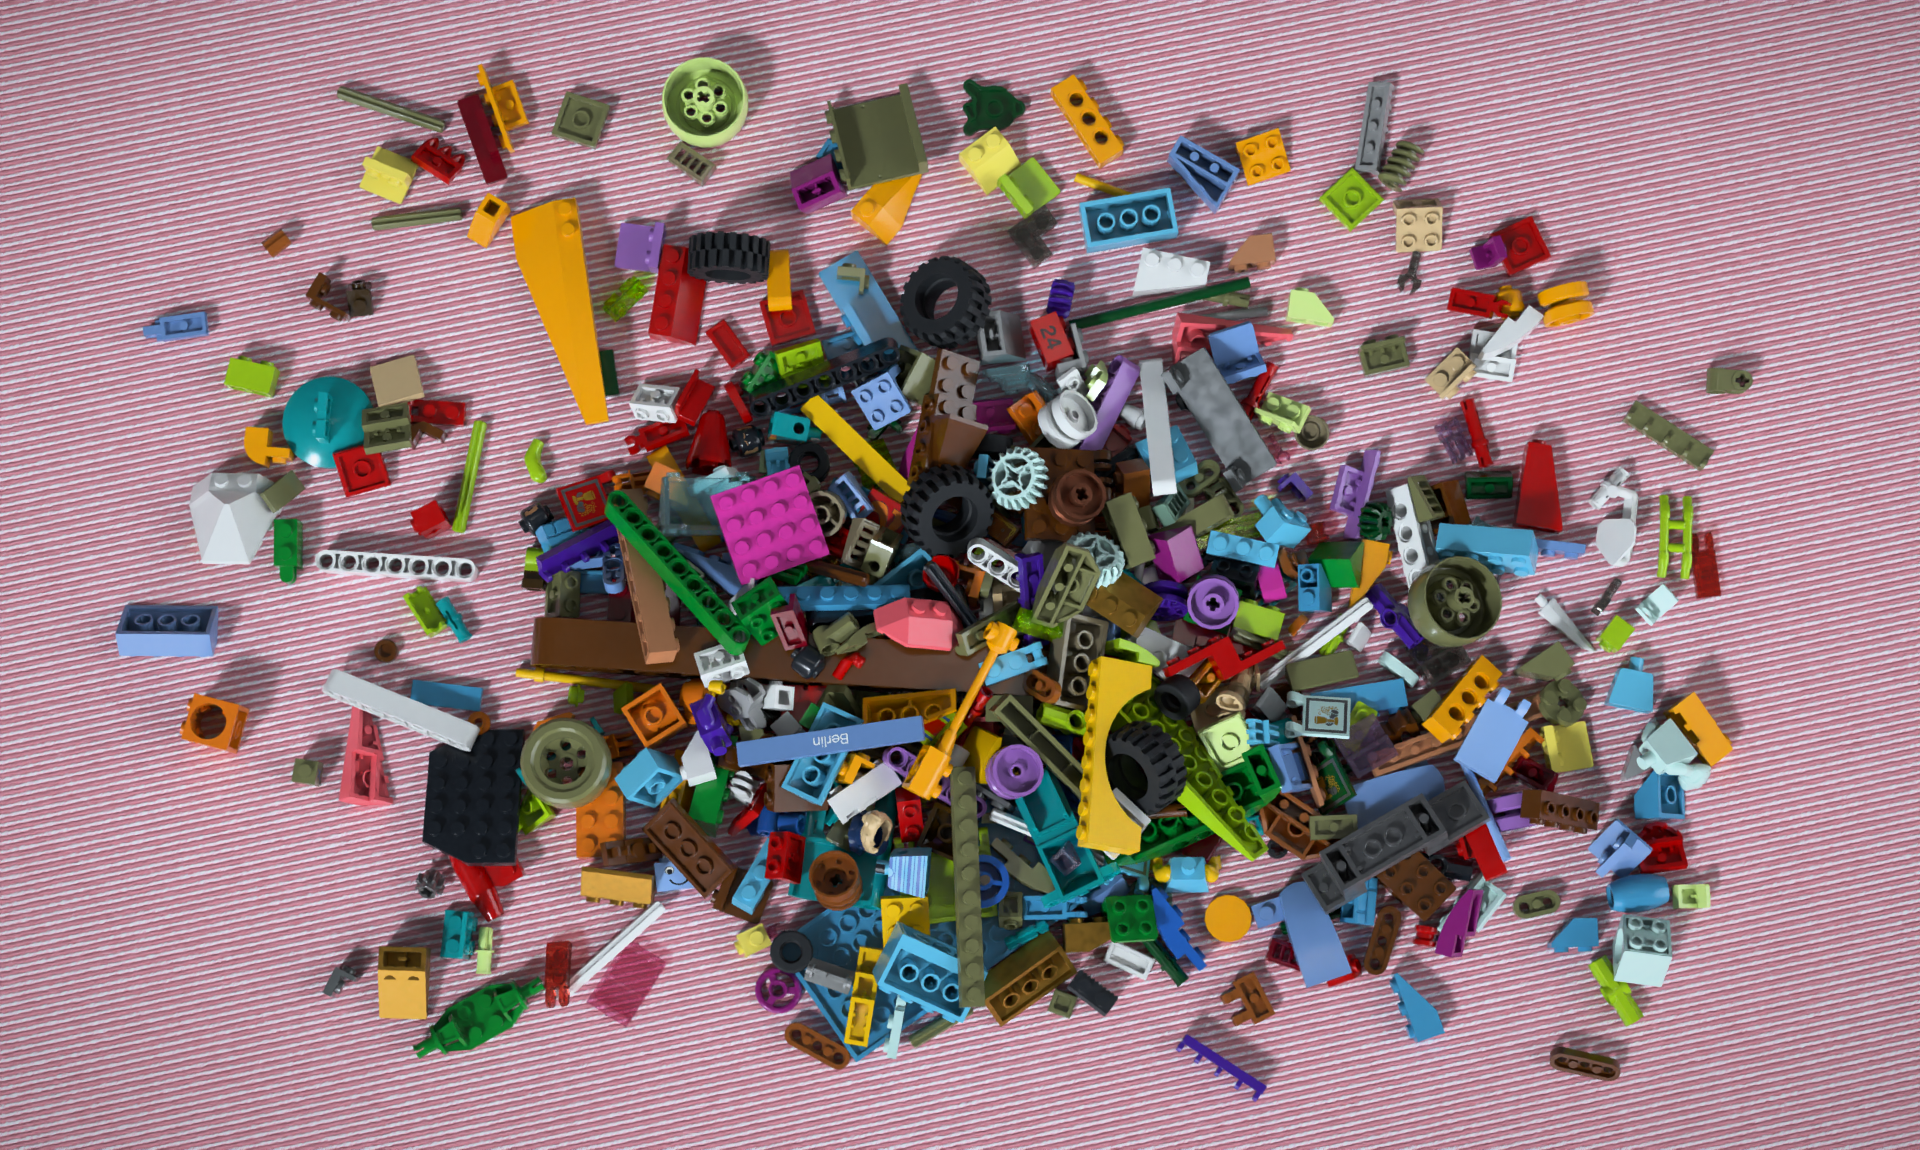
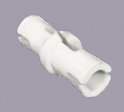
M1618 466L1606 481L1603 480L1601 482V487L1589 498V504L1595 509L1600 510L1610 498L1607 492L1608 487L1612 484L1621 486L1630 477L1629 473Z

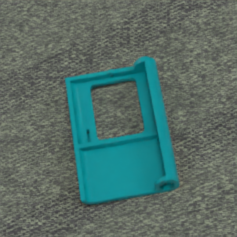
M896 772L900 780L903 781V776ZM895 789L875 802V810L887 814L893 825L887 850L880 856H873L868 852L859 856L853 851L848 852L827 841L826 835L823 833L827 810L807 811L805 830L800 835L806 837L801 884L790 883L788 895L795 898L818 901L809 880V869L813 861L820 854L828 851H842L849 854L855 860L863 881L861 897L852 907L881 910V896H884L887 875L876 874L875 868L877 859L887 861L890 859L898 812Z

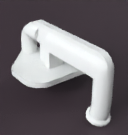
M1612 484L1607 489L1608 495L1611 498H1616L1617 496L1624 498L1622 519H1605L1599 524L1596 546L1610 565L1624 567L1630 561L1636 539L1638 494L1634 490Z

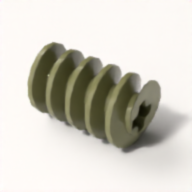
M1398 141L1396 149H1393L1391 152L1392 156L1387 159L1388 164L1383 166V172H1380L1378 175L1379 180L1389 189L1402 192L1403 190L1398 185L1406 186L1407 182L1403 177H1411L1407 169L1415 170L1416 167L1411 162H1419L1420 159L1416 156V153L1423 155L1424 150L1413 143Z

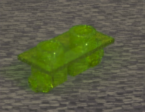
M635 276L629 277L618 288L622 293L620 297L614 292L603 302V311L609 314L615 323L625 316L628 310L648 292L641 280Z
M1020 607L1012 626L1013 629L1051 642L1053 639L1062 637L1063 630L1060 629L1059 623L1054 628L1033 623L1030 619L1032 611Z

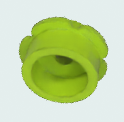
M579 684L577 686H570L568 692V704L575 705V707H578V703H583L585 691L581 689Z

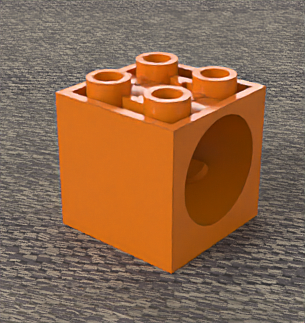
M661 683L621 708L645 748L654 750L690 727Z
M194 693L193 698H190L187 704V711L189 712L187 720H184L181 724V739L237 754L250 709L238 704ZM221 708L226 718L225 728L217 737L206 739L201 729L202 718L212 709Z

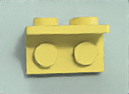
M378 146L372 158L365 157L362 163L366 172L359 186L370 193L397 204H402L419 166L413 163L411 159Z

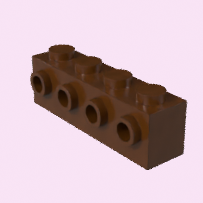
M1523 789L1520 818L1529 819V824L1544 825V827L1558 828L1559 826L1558 830L1587 834V830L1597 831L1600 802L1545 790Z

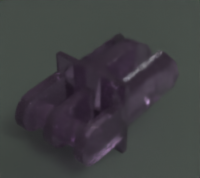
M1456 416L1452 417V420L1449 422L1443 421L1442 425L1434 426L1440 444L1443 443L1453 464L1457 463V457L1462 461L1466 459V455L1468 457L1474 455L1463 434L1465 430L1462 429ZM1454 426L1458 431L1455 434H1453L1451 428ZM1447 431L1449 435L1446 438H1444L1442 432Z

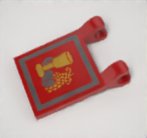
M609 470L600 475L556 489L573 532L608 520L604 512L608 497L603 484L613 482L612 477L616 475L614 470Z

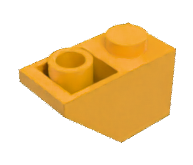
M487 193L475 212L467 237L487 249L511 212L508 204Z

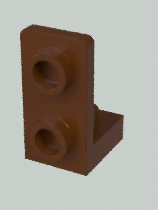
M319 272L305 295L310 300L309 304L320 311L323 308L330 311L329 315L340 322L343 319L349 322L351 317L346 312L321 299L329 293L331 280L328 276Z

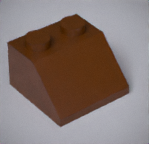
M1459 480L1443 481L1431 486L1445 513V517L1430 521L1434 536L1438 535L1440 523L1472 524Z

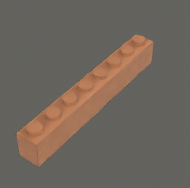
M642 488L620 490L626 493L652 522V518L648 517L647 514L648 499L643 496ZM617 529L645 664L673 662L676 653L680 650L678 638L674 637L675 621L674 618H670L669 614L671 606L669 597L665 596L666 583Z

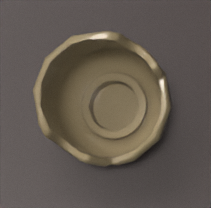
M1308 415L1300 434L1294 432L1297 443L1310 451L1322 448L1329 440L1330 434L1326 421L1315 415Z

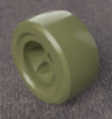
M1448 557L1428 565L1415 577L1408 593V610L1415 628L1431 643L1442 647L1464 646L1481 639L1495 626L1502 609V595L1494 575L1486 566L1469 557ZM1446 583L1452 584V589H1449ZM1437 593L1443 596L1442 602L1437 600ZM1444 610L1449 612V618L1443 616ZM1460 614L1465 616L1463 622L1459 619Z
M558 718L541 724L530 734L521 752L520 765L524 781L536 798L555 808L574 809L593 802L602 794L611 777L612 757L605 739L598 730L586 722L574 718ZM566 742L571 744V748L568 751L562 749L563 744ZM581 750L586 751L585 758L583 759L578 758V752ZM550 752H555L556 758L552 761L548 760L547 755ZM573 761V767L570 770H566L564 764H569ZM581 768H585L583 774L579 776ZM552 769L556 770V776L549 778L548 772ZM565 778L572 779L571 783L563 784Z

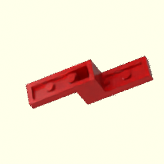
M1219 634L1207 640L1209 645L1200 648L1198 645L1189 649L1186 657L1180 659L1179 656L1168 660L1166 662L1168 666L1162 668L1165 677H1170L1208 658L1219 681H1224L1286 649L1282 640L1274 641L1272 638L1261 644L1262 649L1256 652L1251 649L1241 654L1242 659L1240 660L1229 636L1221 638Z

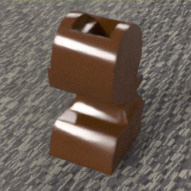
M1408 708L1398 710L1394 716L1388 717L1387 722L1377 724L1371 731L1381 749L1400 743L1402 733L1405 731L1409 733L1410 737L1421 736L1417 722Z

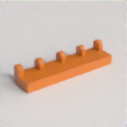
M1531 727L1520 737L1497 781L1492 783L1484 777L1478 781L1484 797L1490 791L1495 793L1498 790L1496 784L1506 774L1511 776L1514 773L1512 767L1521 755L1527 759L1530 756L1528 751L1537 742L1542 744L1545 741Z

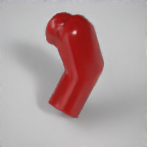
M854 652L842 658L832 675L838 680H842L851 666L855 665L856 668H861L866 661L865 657L861 656V653Z

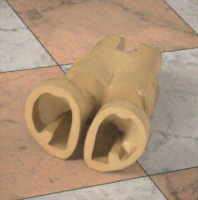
M1252 667L1234 675L1228 690H1223L1217 695L1216 703L1219 707L1223 708L1219 712L1218 721L1238 711L1245 718V708L1248 705L1250 693L1255 685Z

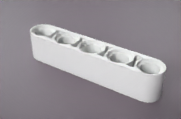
M982 538L972 539L967 546L968 559L1020 593L1019 581L1011 577L1014 572H1018V561ZM981 547L984 549V552L980 555H975L972 553V549ZM996 559L1004 562L1001 567H994L991 563Z

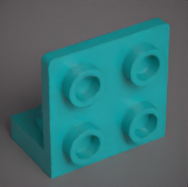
M445 910L440 957L470 960V955H474L475 941H472L473 931L476 932L478 918L474 917V912Z

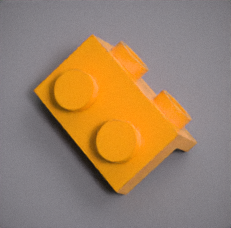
M851 751L850 754H847L834 781L852 785L860 767L874 769L876 764L870 762L871 757L860 752L855 753Z

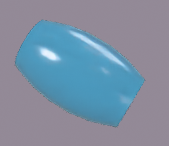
M1655 874L1628 875L1609 883L1606 887L1607 901L1610 909L1624 913H1638L1655 909L1667 903L1670 896L1666 878Z

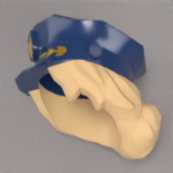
M863 810L852 818L848 831L850 850L859 856L866 852L873 856L882 855L887 850L889 836L893 827L892 821L887 814L878 810L869 812Z

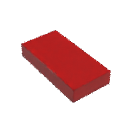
M724 319L705 332L732 370L751 357Z

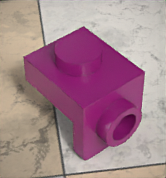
M1501 235L1493 236L1484 245L1472 247L1469 250L1476 270L1496 267L1507 257V249Z

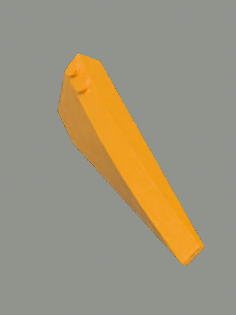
M575 197L551 201L511 217L516 260L585 424L609 422L579 206Z

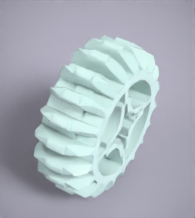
M1015 447L1014 450L1011 448L1007 449L1006 454L999 453L1000 460H993L995 467L989 468L992 476L987 477V480L991 482L988 488L992 491V498L996 499L999 505H1004L1007 509L1021 510L1022 507L1025 509L1029 508L1030 503L1037 504L1036 497H1043L1041 490L1048 489L1047 485L1044 484V481L1049 480V477L1045 475L1048 468L1044 466V459L1039 457L1037 452H1032L1029 448ZM1019 462H1028L1026 465H1021L1018 468L1014 466ZM1018 489L1022 491L1020 494L1009 496V493L1012 491L1015 492Z
M1089 531L1085 535L1079 532L1076 536L1072 535L1067 540L1069 544L1090 551L1101 571L1095 584L1096 588H1099L1101 585L1107 588L1109 584H1114L1119 576H1121L1125 565L1124 553L1120 551L1119 545H1114V540L1106 539V535L1103 537L1099 536L1097 532L1093 535Z

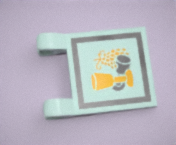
M1295 691L1287 693L1286 705L1289 708L1303 706L1302 725L1292 721L1286 722L1285 736L1287 738L1313 736L1349 739L1351 698L1302 695Z

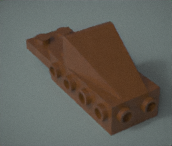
M945 349L937 350L929 395H924L907 482L908 486L913 480L916 482L920 478L918 475L923 472H930L929 469L935 466L941 468L943 464H950L952 467L958 465L966 469L970 459L988 431V425L975 422L977 418V405L973 404L981 361Z

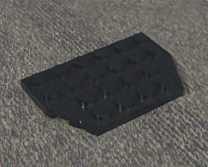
M524 729L488 730L486 733L477 736L471 751H464L446 744L429 752L422 837L425 845L437 849L447 856L450 855L468 866H516L522 780L515 770L518 767L521 768V752L525 744Z

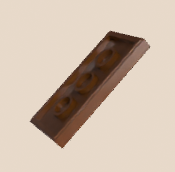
M674 798L669 800L642 828L644 833L705 899L737 868Z

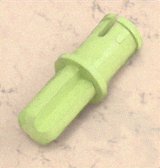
M491 927L479 928L478 950H475V952H478L476 974H491L492 953H494V950H492L493 928Z

